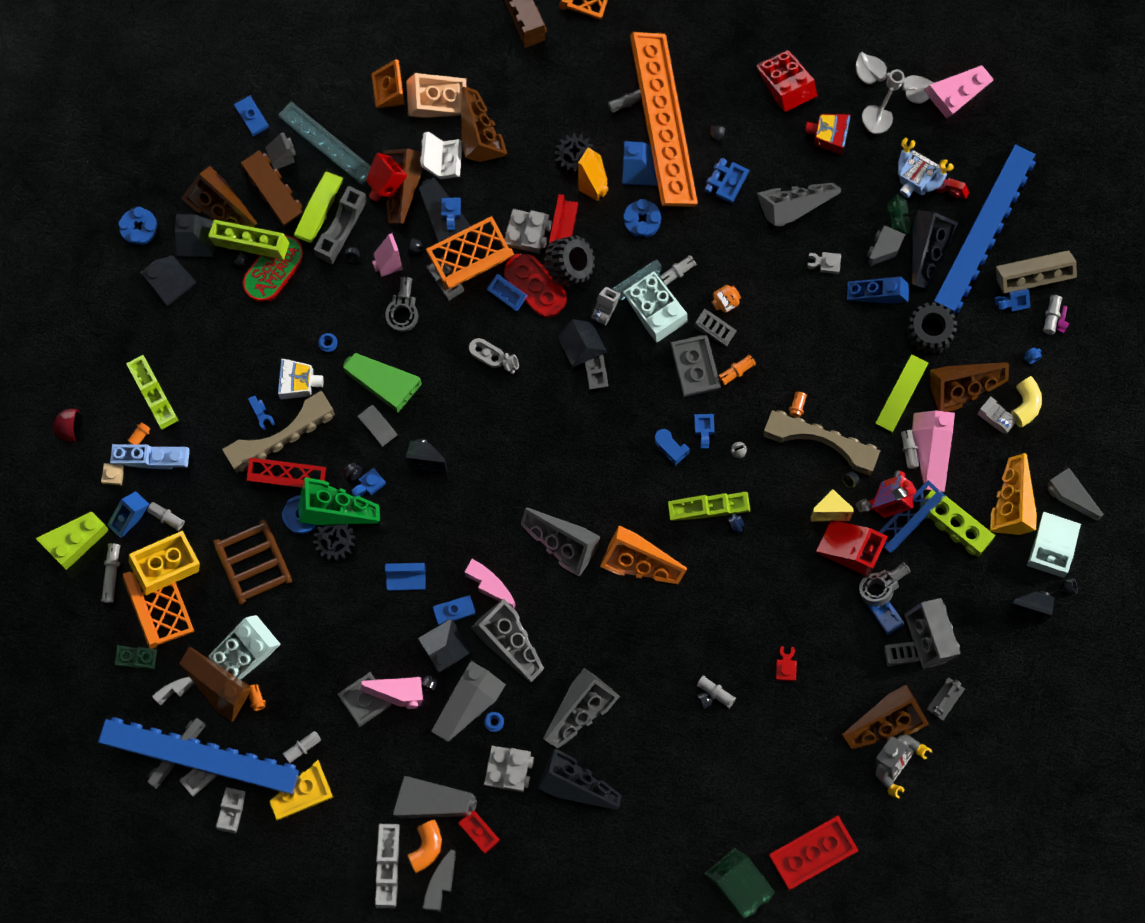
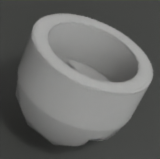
M742 442L734 443L731 448V453L735 458L744 457L747 451L745 444ZM743 447V449H739L737 451L734 450L736 448Z

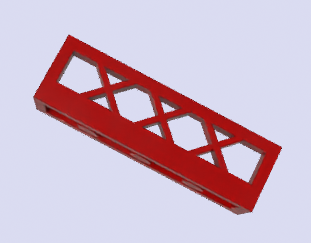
M561 194L558 195L549 244L554 240L570 237L573 234L578 202L565 201L564 195Z
M249 457L247 481L302 488L304 481L302 478L305 476L310 478L308 474L313 470H320V480L325 481L326 467ZM254 462L261 463L266 470L262 473H252ZM275 465H280L285 472L280 476H275L270 469ZM297 467L304 475L300 478H293L289 471Z

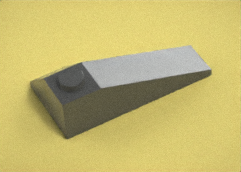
M471 661L431 732L449 742L471 721L496 702L506 684L486 669Z

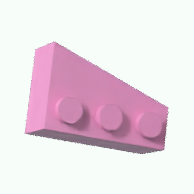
M979 66L931 84L923 90L942 114L948 118L992 82L993 78L983 66Z

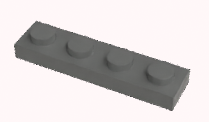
M198 718L194 721L191 720L185 728L186 732L180 739L187 741L188 738L196 739L206 725ZM161 760L160 766L150 772L148 776L150 779L147 782L157 789L176 764Z

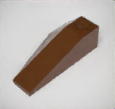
M904 685L888 694L845 731L843 736L851 749L874 744L876 740L884 738L889 740L892 736L903 733L905 735L912 734L929 725L909 688L907 685Z

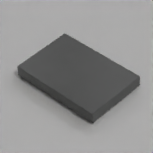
M707 335L670 343L683 397L721 389Z

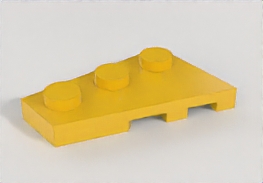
M317 760L313 766L298 777L293 795L280 792L270 800L277 820L333 798L319 761Z

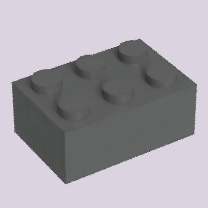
M941 598L922 602L904 614L923 669L942 665L961 654L959 643L956 641L953 633V626L947 616L946 606Z

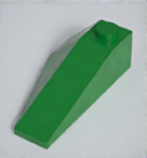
M304 478L298 506L299 522L314 525L379 523L380 510L378 504L360 496H351L345 493L346 490L333 488L324 480Z

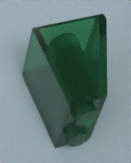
M736 848L704 873L734 910L744 919L752 916L761 904L767 903L775 893L748 856Z

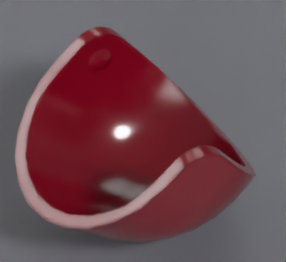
M66 409L56 416L53 430L58 439L71 443L76 441L74 437V418L76 413H79L78 409Z

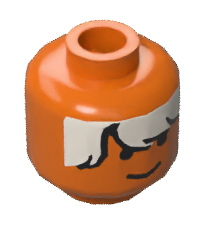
M725 285L713 293L714 300L712 304L717 311L721 309L722 312L727 313L739 305L741 297L734 286Z

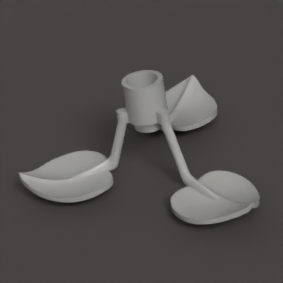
M861 52L856 62V71L860 80L866 84H873L876 80L881 82L887 79L886 84L889 88L881 108L871 105L864 109L862 121L865 127L873 134L883 133L890 128L893 116L891 112L884 110L893 90H897L901 86L902 90L906 91L905 95L908 100L920 104L930 98L923 89L934 83L919 76H908L904 80V74L900 70H893L885 76L886 65L884 62Z

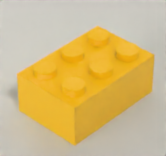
M183 531L129 554V564L145 595L199 572L200 563Z

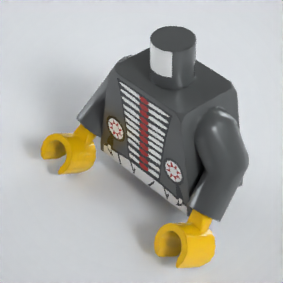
M901 735L897 739L892 736L876 758V776L888 788V794L899 798L897 791L904 792V788L893 784L894 780L914 751L924 759H927L924 756L925 751L932 752L930 748L920 744L909 735Z

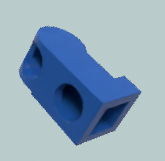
M666 429L657 431L655 435L656 446L674 465H677L689 454L690 449L685 443L680 447L672 439L670 431Z

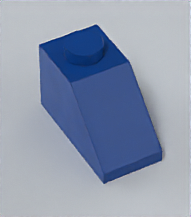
M137 492L124 497L118 504L107 526L120 538L123 537L142 518L149 503Z

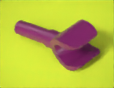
M1063 306L1061 317L1056 325V329L1063 333L1069 325L1068 322L1064 321L1067 306Z

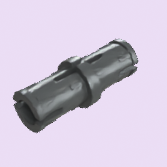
M639 89L630 94L625 93L622 97L608 102L611 112L614 113L626 107L630 108L633 104L642 101L641 91Z

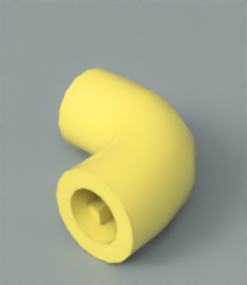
M1032 376L1016 386L1023 398V402L1018 408L1011 411V415L1014 416L1019 427L1030 423L1038 415L1042 406V395Z

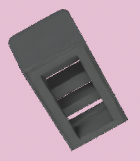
M706 309L703 310L694 327L726 347L737 331ZM705 319H708L707 324L703 325ZM715 323L713 329L710 330L709 327L711 326V324ZM719 326H720V327H722V329H721V331L719 332V334L717 335L715 332L717 331V329H718ZM727 330L728 334L725 337V339H723L722 335Z
M914 642L884 646L887 667L919 662L920 659L915 654ZM907 648L911 650V658L908 657ZM899 649H903V653H904V658H903V659H901V655H900V650H899ZM893 650L896 651L897 659L895 660L893 658Z

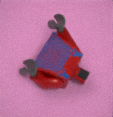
M895 471L893 478L882 481L874 499L869 501L866 499L860 500L856 503L859 512L874 509L882 517L887 518L912 509L913 495L916 494V489L913 483L905 478L904 472Z

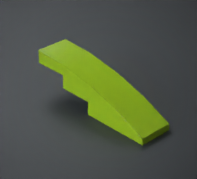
M325 172L307 205L294 237L312 243L327 218V212L335 200V194L343 183L342 177Z
M911 354L876 424L892 432L894 431L928 362Z
M144 355L126 363L160 428L164 429L179 421Z
M747 492L729 495L726 493L713 496L702 495L668 501L671 521L750 512Z

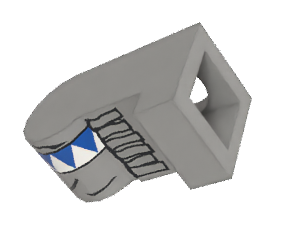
M605 287L598 296V302L592 319L606 326L621 294ZM607 294H610V295H612V296L614 297V299H612V298H610V297H608V296H606V295H607Z
M990 397L981 407L978 415L1006 434L1016 423V419L998 405L995 399Z

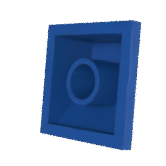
M644 142L624 143L622 185L658 186L650 145Z

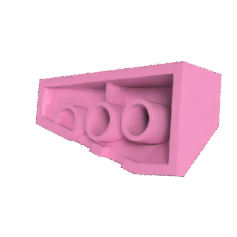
M943 411L914 413L912 431L915 446L918 447L916 452L923 484L930 480L941 492H945L955 413ZM928 486L925 490L931 491L932 488Z

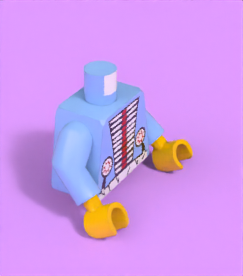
M905 138L902 141L904 150L901 151L898 163V175L900 176V182L904 185L900 193L908 198L913 191L924 195L926 192L939 188L947 176L946 172L953 169V164H949L946 168L945 165L948 160H942L938 165L914 150L910 152V149L915 146V142L912 140L908 147L906 145L908 138Z

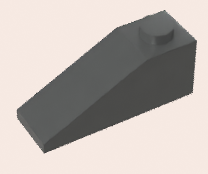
M1070 468L1051 479L1047 484L1049 493L1056 497L1058 501L1096 521L1104 515Z

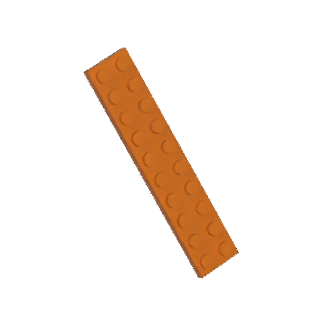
M633 32L630 38L662 206L694 207L698 202L666 35Z

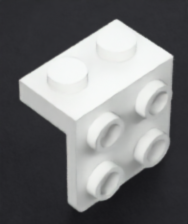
M425 132L422 140L421 166L440 179L460 177L461 140L456 139L443 142L431 133Z

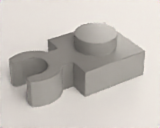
M822 252V257L815 253L809 254L808 258L814 259L815 263H808L807 268L815 269L821 267L820 272L839 274L841 254Z

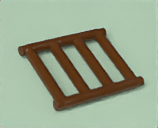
M266 519L261 520L259 525L222 541L219 539L213 541L240 605L244 604L246 599L280 584H290L293 582ZM263 531L266 542L232 557H227L224 550L225 547ZM269 548L271 549L274 559L237 575L234 574L231 565ZM278 565L282 576L242 592L238 582Z

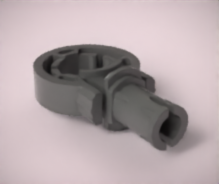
M401 277L398 301L397 296L393 295V300L388 305L385 316L392 329L406 332L416 325L418 311L415 307V297L410 296L413 279L407 277L406 281L405 277ZM399 308L408 309L410 311L409 319L412 323L410 324L409 321L397 323L394 320V312ZM390 313H391V318L393 319V322L396 324L395 326L390 322V319H389V314H390Z
M902 562L891 572L883 570L880 573H872L869 577L865 576L859 586L862 600L870 606H882L888 603L893 596V591L899 587L897 581L910 573L909 567ZM873 584L883 586L885 590L882 594H879V599H877L876 595H871L867 588Z

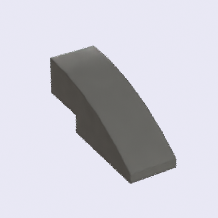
M450 850L436 869L425 896L424 910L440 912L443 892L451 893L455 850Z

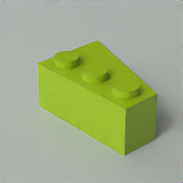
M90 512L36 539L67 570L109 530L93 512Z

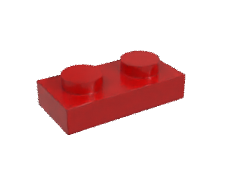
M472 811L470 816H466L459 822V825L484 854L500 841L475 811Z

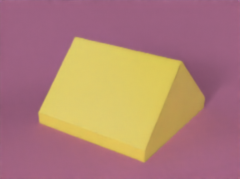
M832 490L813 509L811 521H850L853 508L839 494Z

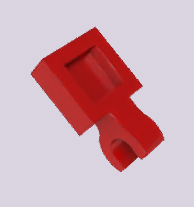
M950 178L948 180L944 179L942 185L935 189L938 193L949 191V194L955 198L961 197L966 199L969 195L965 183Z

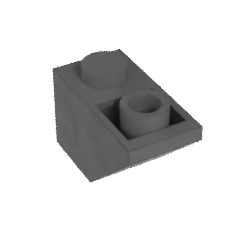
M284 132L279 134L265 147L273 169H279L295 163L293 156L296 153L290 137L286 139Z
M884 226L882 231L878 230L874 239L877 243L875 247H870L867 257H869L868 264L874 265L896 257L905 234L887 226Z

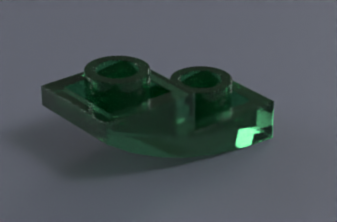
M117 645L114 666L154 669L157 649Z

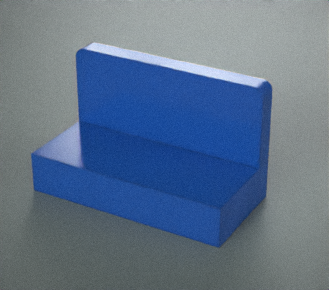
M424 563L385 564L388 591L426 589Z

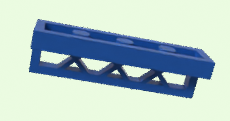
M927 480L916 494L913 495V502H921V509L917 513H910V510H907V514H902L903 512L895 514L879 531V533L883 534L886 530H894L892 540L890 542L886 541L884 544L889 552H893L946 496L930 480ZM929 486L936 493L930 499H924L923 491ZM921 494V500H916L917 497ZM899 516H908V523L904 527H897Z

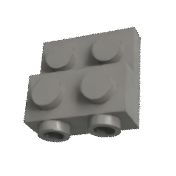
M513 209L504 240L508 247L540 254L541 248L545 249L547 242L545 234L546 231H550L552 221L549 220L548 214L535 211L529 213Z
M492 746L484 785L523 793L524 788H528L530 776H527L528 768L532 769L534 757H530L531 752Z

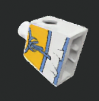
M281 359L278 390L280 399L311 396L312 386L323 387V376L313 375L311 365Z

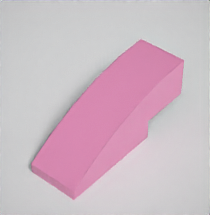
M471 559L465 571V576L480 583L478 587L479 592L499 602L505 599L514 609L515 601L504 584L489 569Z

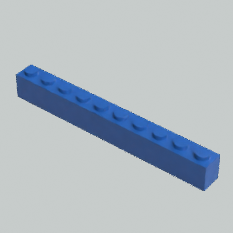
M1014 146L934 301L936 306L942 304L945 310L949 308L951 310L950 315L954 314L955 311L959 313L963 305L961 299L963 296L967 297L971 289L969 283L971 280H976L980 272L977 268L979 264H984L988 256L985 254L987 248L992 249L996 241L993 237L995 233H1000L1004 225L1001 223L1003 217L1008 218L1012 210L1009 206L1011 202H1016L1020 194L1017 192L1019 186L1023 187L1028 179L1025 175L1027 171H1032L1036 163L1033 161L1035 154L1022 147Z
M114 717L111 720H105L99 740L101 745L290 795L294 793L299 776V770H296L294 765L287 763L284 766L277 765L276 760L265 758V761L258 760L257 755L246 753L245 756L239 755L238 750L227 748L226 751L220 750L219 745L208 743L205 746L199 744L200 740L188 738V741L180 739L181 735L169 733V736L161 734L162 730L150 727V730L142 729L143 725L131 722V725L123 724V720Z

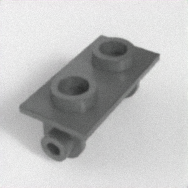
M948 678L927 710L941 720H944L965 688L960 686L961 683L958 680L953 681Z

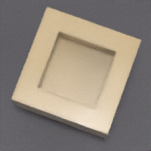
M104 463L102 484L122 486L124 466Z

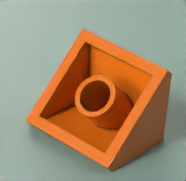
M395 59L372 73L377 108L404 105L399 61Z

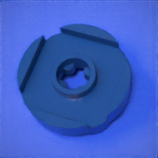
M640 199L631 203L626 208L624 225L631 235L635 237H650L660 227L661 214L653 203ZM638 216H646V222H638Z
M136 207L127 211L119 221L120 233L129 244L145 245L156 236L157 221L150 211L142 207ZM142 223V229L134 230L135 224Z
M297 495L287 501L282 511V518L286 527L294 534H307L319 525L299 522L297 515H299L298 506L301 495Z

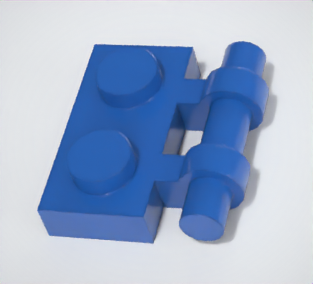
M721 158L715 164L712 176L707 179L704 191L711 193L713 188H717V197L733 203L749 170L733 162L730 168L725 166L727 160ZM720 174L725 175L722 182L718 181Z

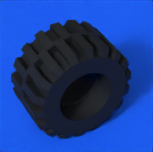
M570 236L552 241L548 245V249L545 252L546 257H544L546 262L545 268L549 271V277L552 276L554 282L564 286L588 280L595 266L593 260H595L592 255L593 250L589 248V243L585 242V239L579 238V236Z
M932 302L931 306L928 303H925L923 307L920 305L912 313L907 327L908 340H912L910 343L912 346H917L916 350L920 351L922 349L924 354H928V351H931L932 355L936 354L937 351L941 353L944 348L947 349L957 330V321H954V314H949L951 311L949 308L945 310L943 308L944 305L936 306V303ZM926 321L936 322L940 325L942 334L930 336L923 331L921 324Z

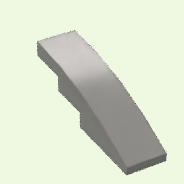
M379 824L376 908H396L399 824Z

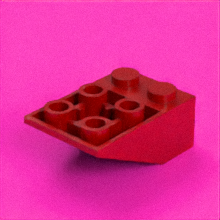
M789 50L756 66L776 102L785 112L817 96L814 79Z
M831 520L816 553L869 577L888 536L871 528Z

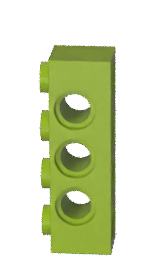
M219 220L213 221L208 236L215 246L283 260L289 246V241L283 233Z
M932 489L925 499H930L936 492ZM947 496L925 517L934 521L935 526L939 530H945L949 533L950 538L954 542H960L964 545L965 550L973 556L979 557L995 537L992 532ZM935 508H942L945 514H937ZM957 520L960 526L954 527L950 521ZM966 532H972L975 535V539H968Z

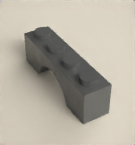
M350 186L347 187L340 200L333 223L325 233H322L314 248L317 258L333 265L367 202L365 193Z

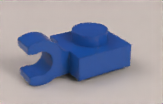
M442 198L441 215L442 218H447V230H455V218H461V198Z
M1022 289L1009 292V297H995V304L998 305V309L1010 307L1011 311L1030 308L1029 290Z
M256 396L249 398L248 400L259 420L260 427L265 430V421H270L272 426L275 425L273 418L264 414L263 411L266 408L262 400L258 401Z
M695 414V435H701V449H709V435H714V414Z
M373 468L359 478L361 484L351 490L354 497H361L364 493L368 492L371 496L383 487L386 482Z

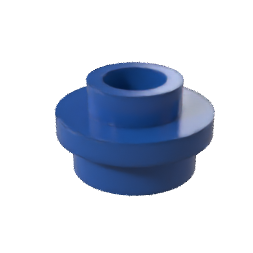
M330 333L323 334L318 341L320 349L324 352L335 350L337 347L336 337ZM331 341L332 343L331 345L326 346L325 342Z
M1034 347L1025 352L1024 360L1029 364L1042 358L1041 349H1035Z
M491 712L485 717L484 724L489 731L497 732L502 729L504 719L501 714ZM492 719L498 720V724L495 726L491 725L490 722Z

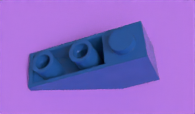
M902 277L848 282V301L889 304L908 302L909 284Z

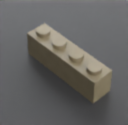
M1068 250L996 266L997 283L1003 293L1076 278V260Z

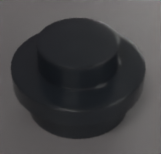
M356 463L349 464L343 471L345 479L348 481L357 480L361 476V466Z

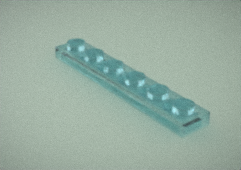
M290 102L279 114L283 121L359 183L363 184L367 180L366 178L371 166L294 103Z

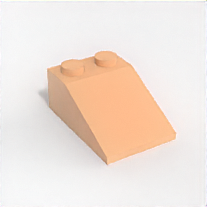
M415 73L406 81L408 116L426 118L461 115V88L463 86L466 87V79Z

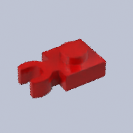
M781 646L779 653L782 660H777L776 680L795 682L797 661H791L795 649L791 647V653L785 654L784 647Z

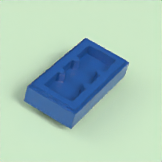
M251 96L234 104L252 136L269 128Z
M496 274L487 288L489 292L515 311H518L528 296L499 274Z
M470 595L433 606L439 626L451 618L453 621L476 615Z
M890 602L882 606H870L867 604L887 635L904 626V622Z

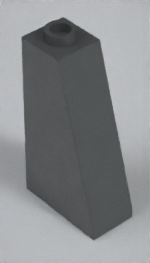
M404 776L393 815L401 819L470 816L471 811H474L476 808L477 800H475L476 797L472 793Z

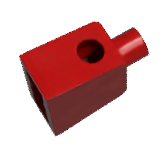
M377 153L366 178L368 184L373 188L369 197L374 201H379L381 196L393 197L408 176L392 156Z

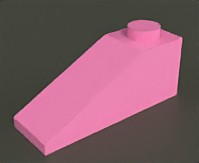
M389 234L374 253L375 260L372 263L375 271L380 272L381 277L402 270L399 250L393 234Z
M420 677L362 681L360 685V691L397 706L406 707L407 709L417 708L423 701Z

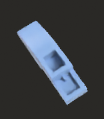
M112 444L110 463L151 469L188 467L189 448Z

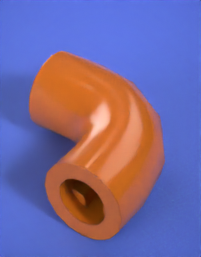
M435 820L426 822L417 828L422 839L421 847L407 855L415 873L431 865L440 853L442 838Z

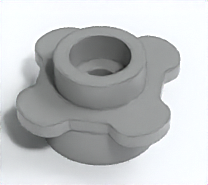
M505 353L503 366L505 370L514 374L515 370L519 368L516 355L509 356L508 353Z

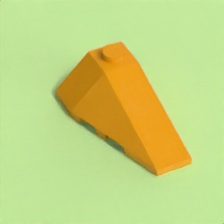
M587 148L578 162V190L598 201L600 196L604 197L608 190L607 177L601 155Z
M1023 453L1008 458L1002 477L1004 483L1001 491H998L996 496L998 498L996 508H993L991 512L990 531L1022 535L1036 531V508L1027 455Z

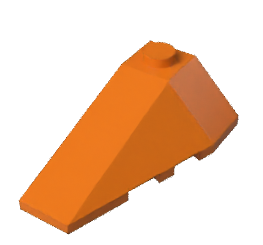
M618 526L600 567L618 575L631 574L636 575V578L644 576L654 578L655 581L679 584L687 570L685 566L656 546L621 526Z

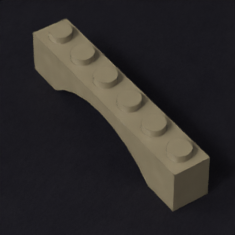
M320 391L305 400L296 419L280 433L261 440H237L222 450L235 472H244L248 469L249 457L265 459L271 452L280 451L286 443L295 442L300 438L301 434L312 432L318 424L330 421L333 415H335L334 410L323 392Z
M772 410L763 433L764 437L780 443L794 439H810L822 442L839 452L848 461L853 470L871 476L880 450L874 445L861 444L859 440L852 437L845 438L837 431H826L818 424L810 425L805 423V420L799 417H789L780 410L776 412Z

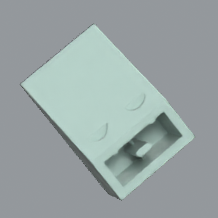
M652 272L623 291L644 327L656 343L687 323L686 311L655 272Z
M1043 512L1027 566L1064 578L1068 574L1081 524Z
M255 615L244 618L208 657L212 662L241 680L268 658L280 643L258 616Z

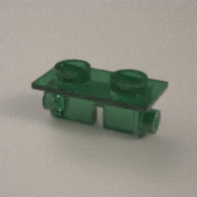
M897 194L888 201L891 227L898 232L903 231V234H909L912 229L909 216H903V214H908L907 201L904 197H899Z

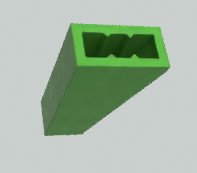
M357 353L352 357L349 356L344 362L343 368L347 375L397 413L422 384L418 376Z

